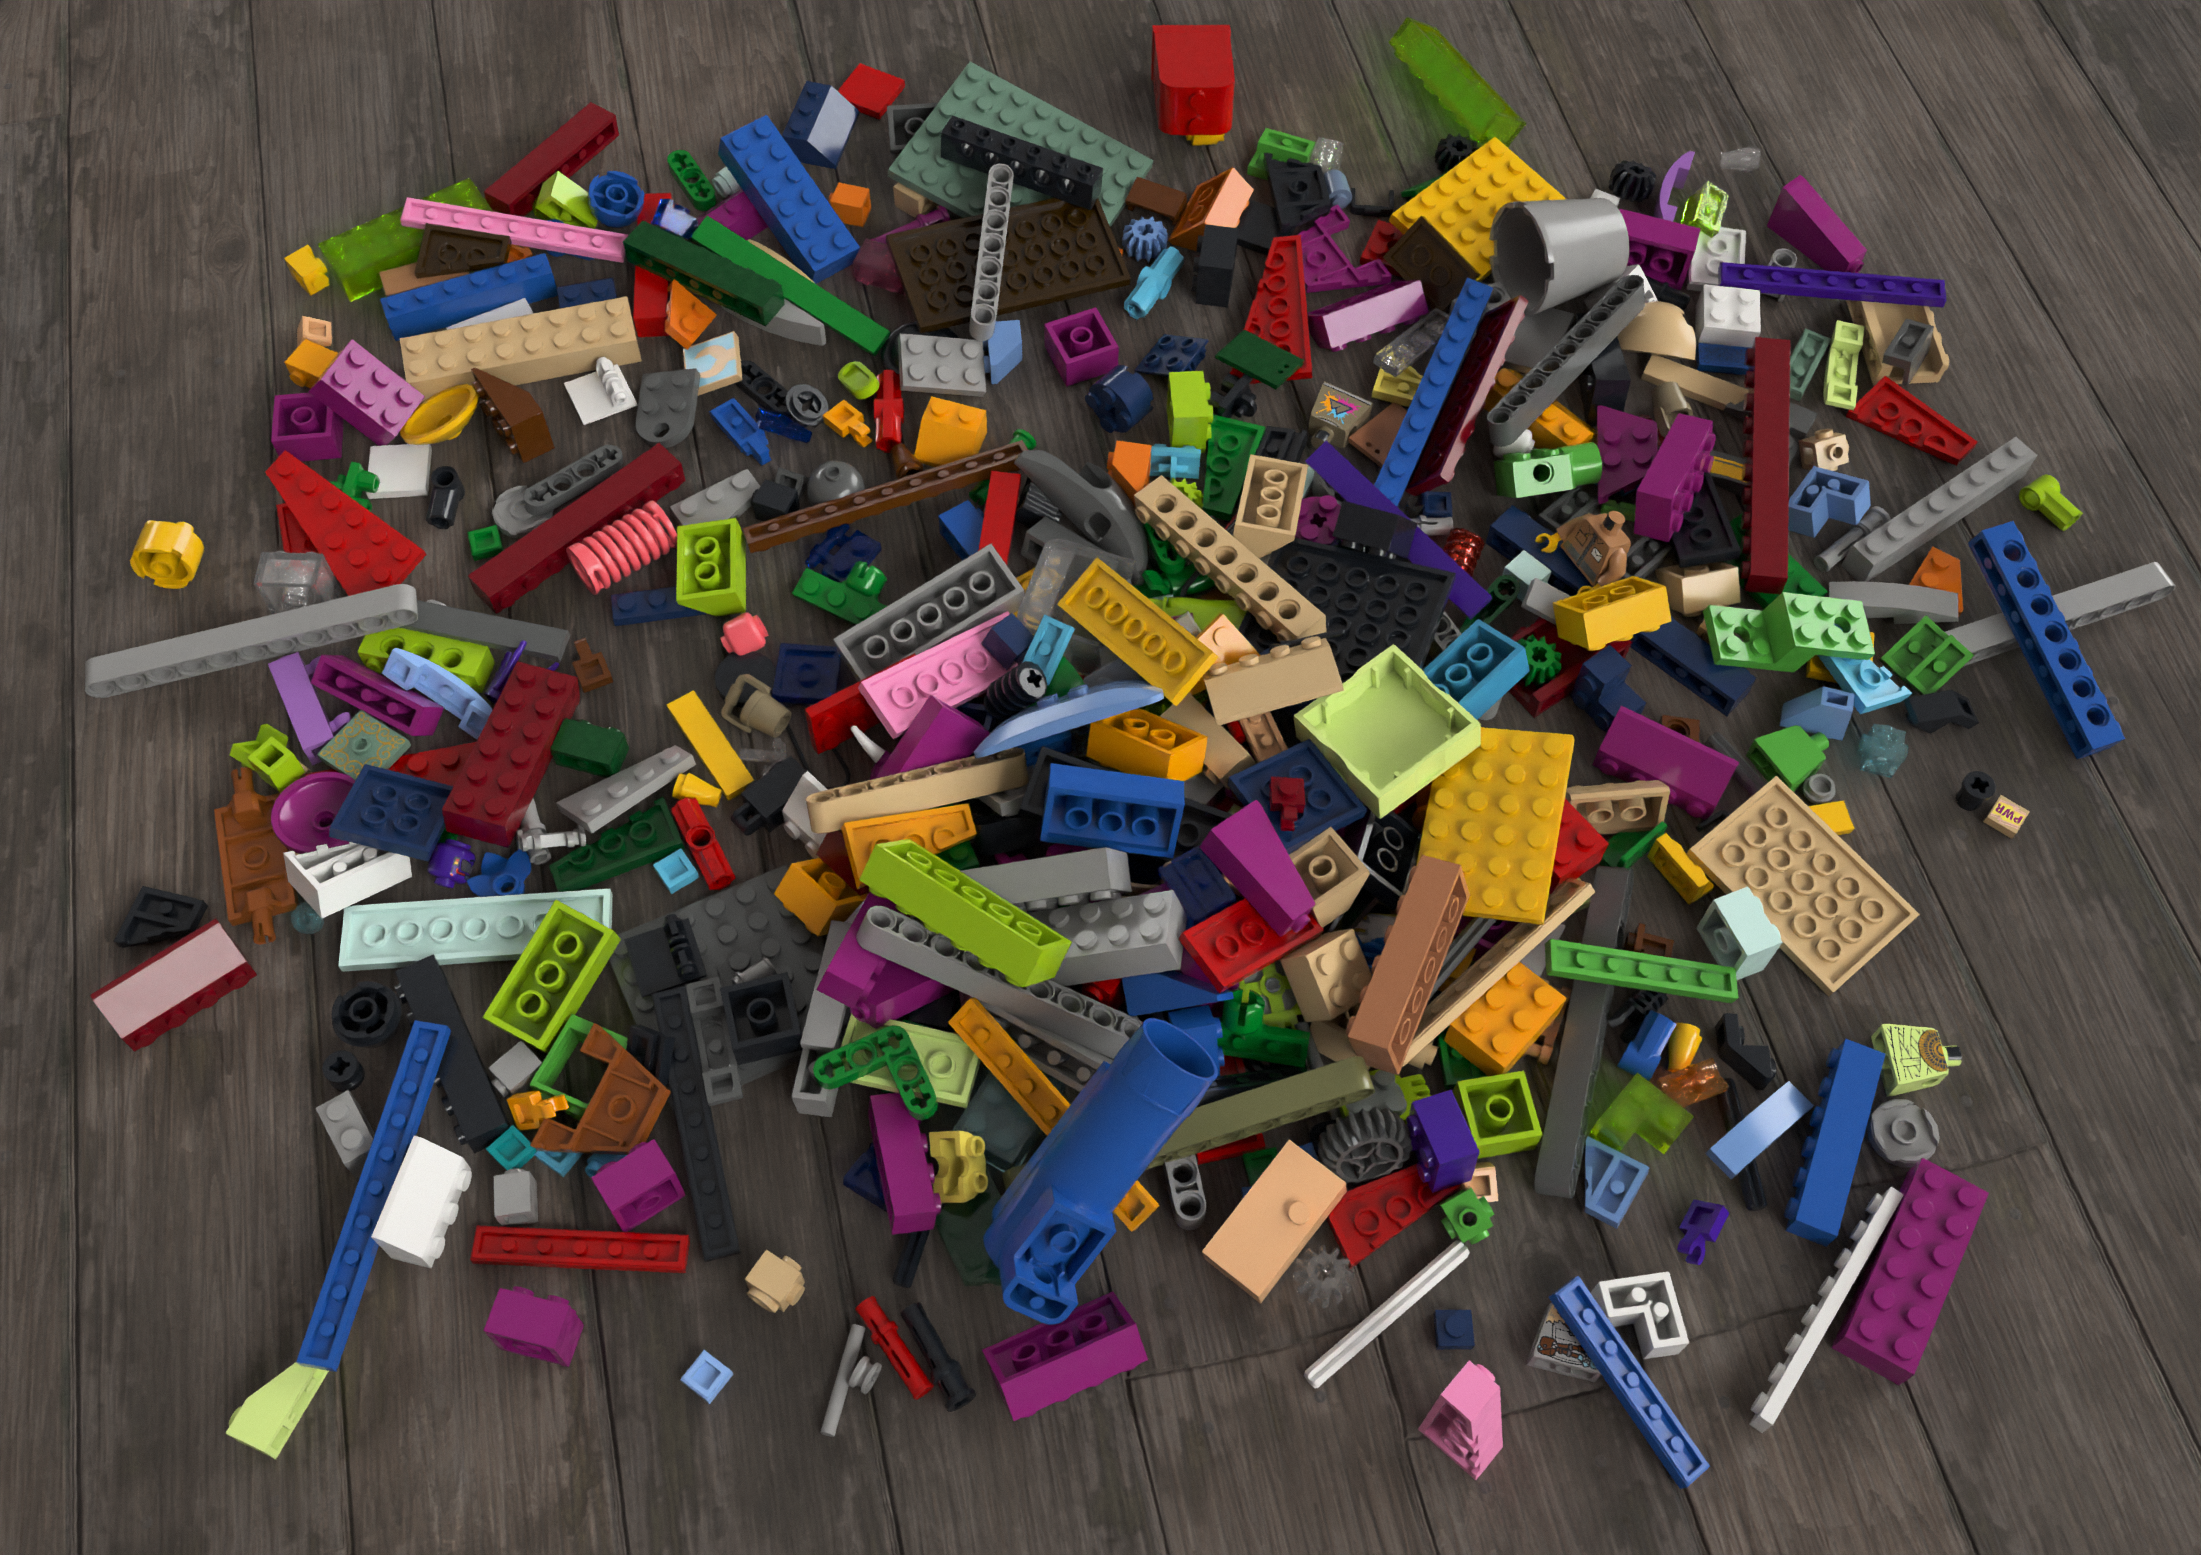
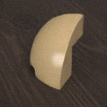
M1652 301L1645 303L1644 309L1619 333L1618 340L1622 351L1650 353L1672 359L1695 360L1696 338L1694 329L1686 323L1683 317L1684 311L1678 306L1668 302Z

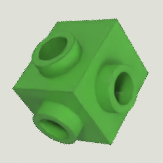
M1470 1186L1438 1203L1446 1216L1441 1222L1451 1239L1458 1236L1462 1243L1469 1240L1471 1245L1490 1235L1487 1229L1494 1226L1490 1217L1495 1214L1486 1198L1482 1196L1478 1199ZM1466 1212H1472L1473 1218L1469 1223H1463L1462 1220Z

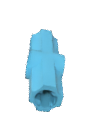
M1171 246L1168 249H1163L1151 267L1145 266L1142 269L1136 287L1124 302V309L1131 317L1135 319L1145 318L1158 298L1163 300L1170 290L1172 279L1184 264V257L1179 253L1178 249Z

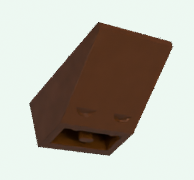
M478 368L471 369L475 379L471 383L472 387L476 390L479 398H482V400L478 401L480 408L486 417L492 416L493 420L491 422L499 436L505 435V444L512 455L517 454L522 462L526 463L555 448L543 411L528 391Z

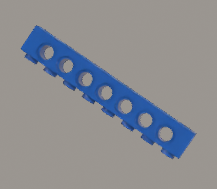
M2014 521L1982 530L1968 542V545L2076 759L2107 750L2125 739L2121 726L2115 720L2105 695L2100 691L2091 668L2087 665L2081 654L2078 642L2073 638L2063 613L2058 609L2049 586L2041 576L2037 562L2031 556L2022 533L2017 529Z

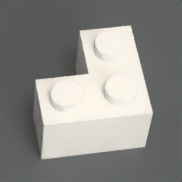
M1669 1272L1601 1281L1591 1291L1592 1296L1614 1327L1634 1324L1643 1359L1676 1355L1689 1344Z

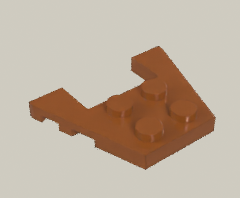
M594 1023L580 1052L609 1066L576 1129L549 1118L543 1120L530 1145L538 1151L628 1155L634 1146L647 1141L671 1093L668 1088L610 1034Z

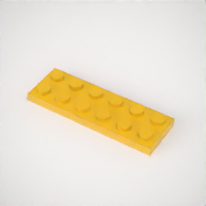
M1098 557L1057 603L1058 606L1148 683L1163 689L1164 696L1176 707L1219 658L1212 650Z

